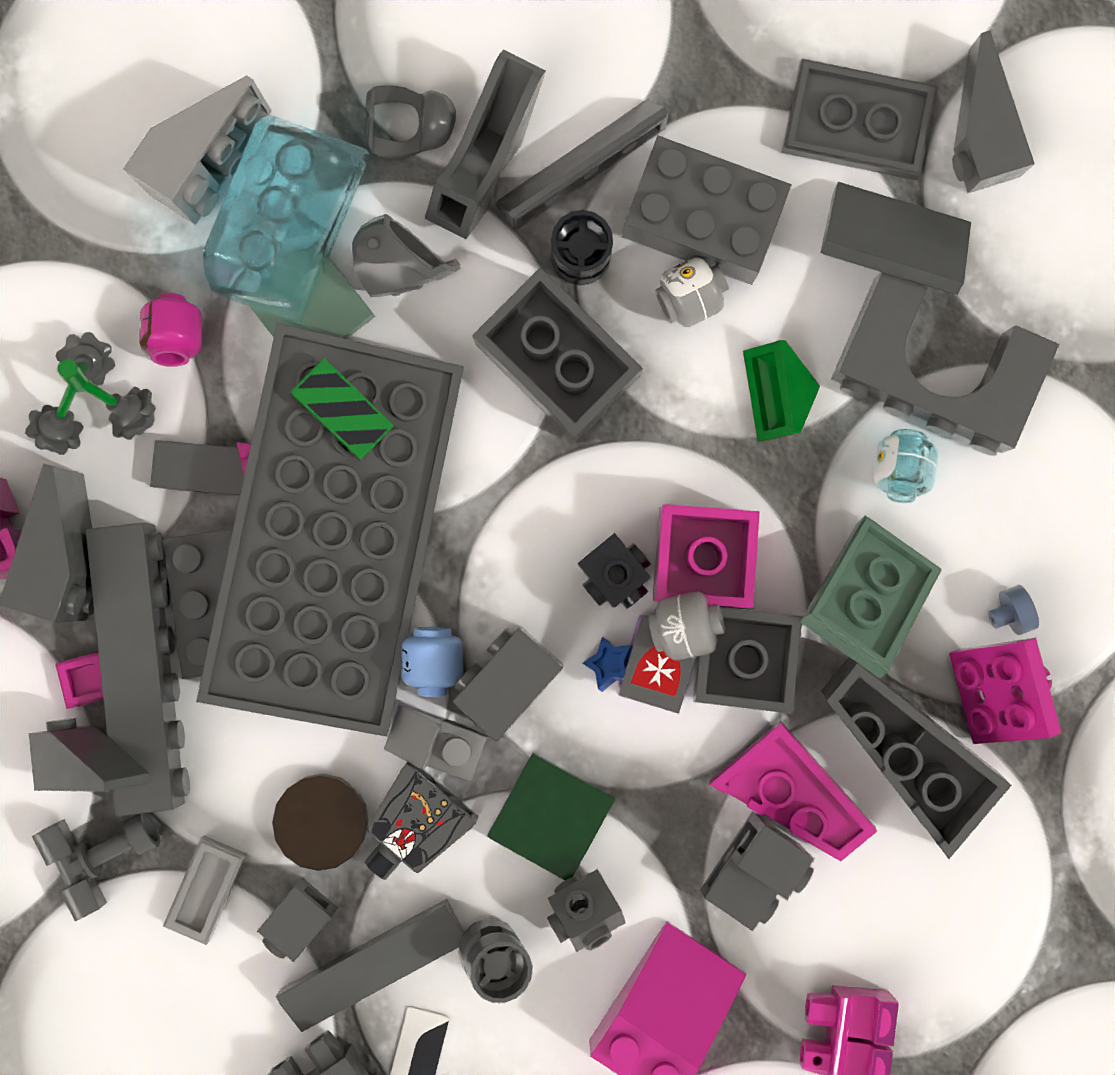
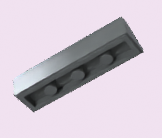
M652 101L642 102L497 201L498 208L513 230H518L664 131L669 112L665 106Z
M445 899L282 987L275 997L299 1030L303 1032L459 948V941L464 934V930L448 899Z

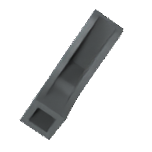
M504 49L494 62L453 157L435 181L424 219L464 239L469 237L488 211L499 175L521 147L546 70Z

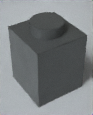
M302 877L257 932L264 937L262 942L272 954L281 959L288 957L292 962H295L330 920L338 907Z

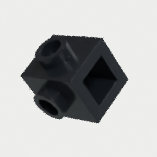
M615 533L577 563L579 568L588 577V580L582 586L599 606L607 601L612 608L622 603L628 609L649 592L643 584L651 578L645 570L651 565L650 561L635 543L626 547ZM612 566L621 567L625 573L624 580L619 584L613 583L608 577V571Z

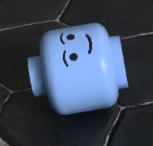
M419 627L413 629L412 636L403 640L401 645L402 680L409 686L418 687L419 696H446L447 687L454 686L463 676V642L461 639L451 635V628Z

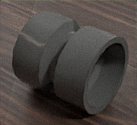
M483 919L472 924L464 932L459 941L458 954L469 981L478 995L492 1003H506L520 996L527 989L532 979L533 966L528 952L513 929L499 919Z

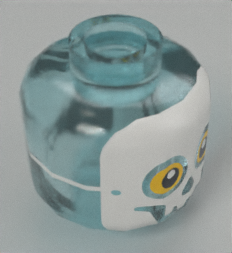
M911 429L893 431L890 436L884 438L877 445L873 473L874 484L878 489L887 493L888 499L894 502H914L916 497L927 494L934 487L938 449L928 440L927 435L920 431Z

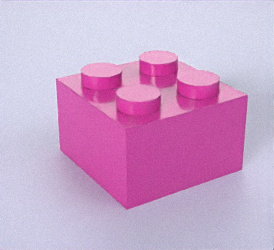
M663 504L659 507L652 601H660L666 597L699 591L706 596L709 605L719 604V606L753 608L760 511Z

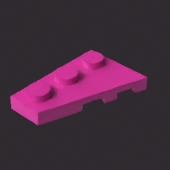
M781 720L710 780V786L722 793L726 792L747 804V807L762 816L764 814L790 829L792 834L840 862L877 832L876 826Z

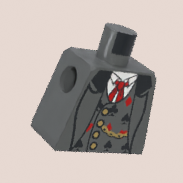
M407 762L366 829L380 843L365 860V864L374 874L384 880L392 874L401 862L418 874L476 824L479 815L426 770Z

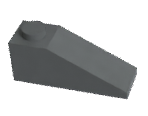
M990 30L981 33L968 50L954 144L955 154L952 158L955 175L960 182L964 181L968 193L1019 178L1035 164Z
M76 718L48 721L46 722L47 731L29 733L34 791L105 792L150 783V773L97 726H77Z

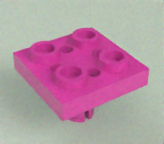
M1036 638L962 648L949 653L973 744L1045 739L1061 734L1050 692L1052 680H1047L1046 677L1051 674L1043 665ZM980 690L982 691V695L985 698V700L981 698Z

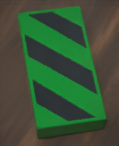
M325 358L290 392V395L359 461L394 427Z

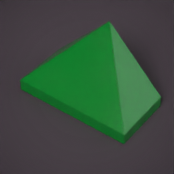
M778 340L744 350L743 356L757 442H765L801 433L819 391L820 385L786 340Z

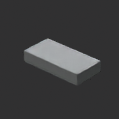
M203 836L197 845L163 927L207 945L212 938L247 854Z

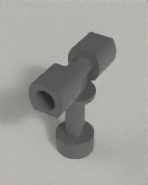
M147 813L137 814L125 820L124 832L93 848L86 842L77 844L65 819L32 836L46 866L55 862L66 884V887L60 893L74 921L92 914L107 903L95 880L96 877L101 875V864L131 849L142 855L160 845L158 830Z

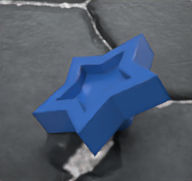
M602 636L597 654L582 663L595 672L598 690L603 692L616 680H623L633 648L632 645L614 647Z

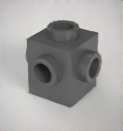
M598 869L581 879L575 876L563 881L555 888V894L547 898L554 911L553 914L546 917L560 943L569 939L576 952L585 947L587 950L600 947L612 937L611 932L626 923L620 906Z

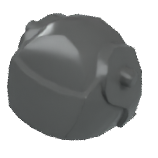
M387 214L373 218L362 225L352 241L353 268L370 297L399 296L406 292L421 289L423 285L433 280H441L460 269V263L457 259L444 262L410 230L398 221H394Z

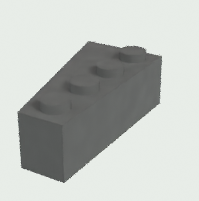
M850 657L821 690L833 710L948 859L952 857L1012 786L986 761L885 681Z

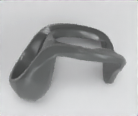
M382 85L373 87L366 95L365 109L368 114L365 118L364 127L365 144L367 149L377 157L391 160L406 159L418 153L443 146L452 134L456 122V109L451 99L443 93L429 90L419 94L400 86ZM401 102L413 106L417 110L419 117L417 133L410 140L404 142L391 141L373 135L374 105Z

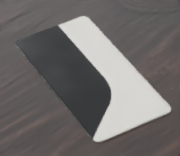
M408 1007L390 1075H435L449 1018L444 1015Z

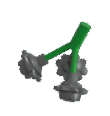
M85 332L81 338L75 334H69L66 338L65 346L56 352L55 357L60 362L57 367L58 374L68 385L58 407L54 408L46 404L42 407L41 412L32 410L28 415L30 424L27 426L25 434L35 439V446L38 449H46L59 455H64L67 453L68 448L77 449L80 446L79 434L83 430V425L81 422L73 421L74 414L69 410L76 392L86 391L106 403V408L111 411L108 420L112 424V434L116 438L123 436L125 439L131 440L135 435H141L145 430L153 426L156 406L151 401L152 392L150 390H140L138 387H133L127 395L122 397L117 393L111 395L98 387L104 383L106 374L113 370L116 364L115 360L108 357L112 352L111 345L99 341L91 332Z

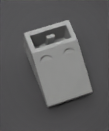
M246 75L150 128L123 170L151 197L196 225L201 216H208L215 208L219 199L217 192L227 177L233 178L241 169L245 159L243 153L253 139L258 140L265 133L270 123L269 114L272 110L254 80Z

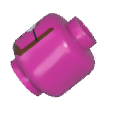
M164 293L159 295L157 299L146 303L140 311L139 343L141 350L158 365L177 367L187 364L189 359L195 357L202 348L201 311L194 304L186 301L184 296L176 293Z

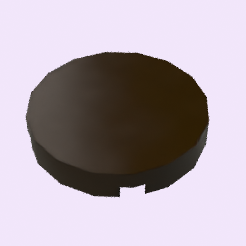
M318 774L304 777L286 789L276 804L272 820L275 841L285 857L300 867L321 871L337 868L354 856L365 840L369 819L366 803L361 795L350 786L351 784L341 777Z

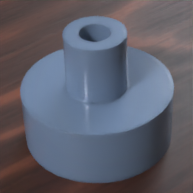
M1016 585L1000 591L999 601L1001 607L988 611L990 622L995 629L1009 624L1015 634L1022 635L1039 627V618L1035 605L1022 585Z

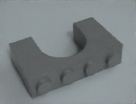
M880 272L872 282L831 380L840 383L839 389L849 396L865 400L868 395L884 402L883 409L893 415L909 418L912 414L928 421L926 427L937 434L953 437L954 433L963 436L971 440L969 444L971 448L981 453L996 456L997 452L1003 453L1015 449L1059 344L1015 325L1001 334L981 382L970 394L960 397L936 394L921 385L914 377L908 366L905 350L907 335L928 287Z

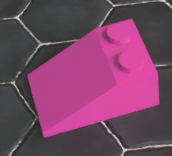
M666 921L590 1037V1057L617 1075H696L746 977V973Z

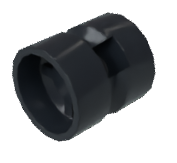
M587 210L572 211L560 218L553 229L551 237L553 267L562 279L571 284L582 286L592 284L601 279L608 270L613 248L612 230L606 220L595 212Z

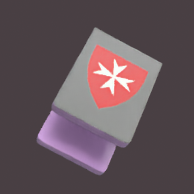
M640 615L630 644L633 648L623 680L619 681L616 692L619 696L679 714L696 657L675 661L668 658L664 651L657 652L651 636L649 616Z

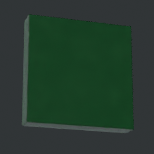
M532 752L489 830L487 837L559 878L567 880L573 877L611 809L615 797Z

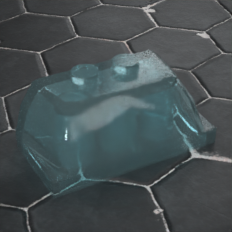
M273 115L258 119L203 250L204 274L211 290L220 296L247 306H253L300 325L327 256L331 254L369 161L370 154L367 149Z

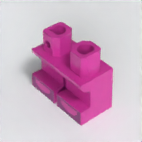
M832 985L831 993H808L805 1004V1020L807 1024L827 1026L825 1041L802 1038L799 1053V1063L802 1069L820 1075H890L893 1051L889 1046L894 1047L899 1002L889 990Z

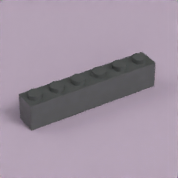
M148 523L86 529L107 736L150 773V783L113 790L115 816L174 810L185 804L184 796L189 795L190 779L187 768H181L179 749L184 748L185 732L182 721L176 720L174 702L179 700L180 685L177 674L171 673L169 654H173L175 651V638L172 627L166 626L164 607H168L170 604V591L166 579H161L159 560H164L165 558L162 542L163 536L160 532H156V525Z

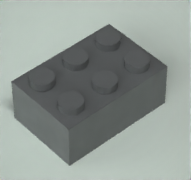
M657 135L625 220L622 238L685 261L693 257H699L706 261L710 267L717 264L724 275L752 285L760 272L792 184Z
M541 268L472 335L475 345L574 443L640 377L643 370Z

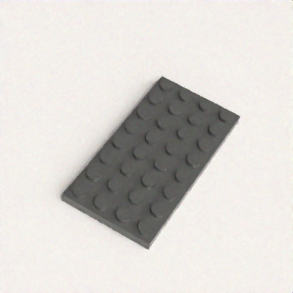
M276 324L196 702L388 737L402 669L401 645L403 640L409 635L464 366L289 325ZM323 358L394 425L361 461L290 395V392Z

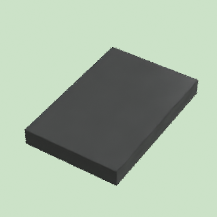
M802 58L797 72L781 153L917 180L921 175L938 86Z
M838 181L832 195L820 253L958 295L965 279L971 222Z

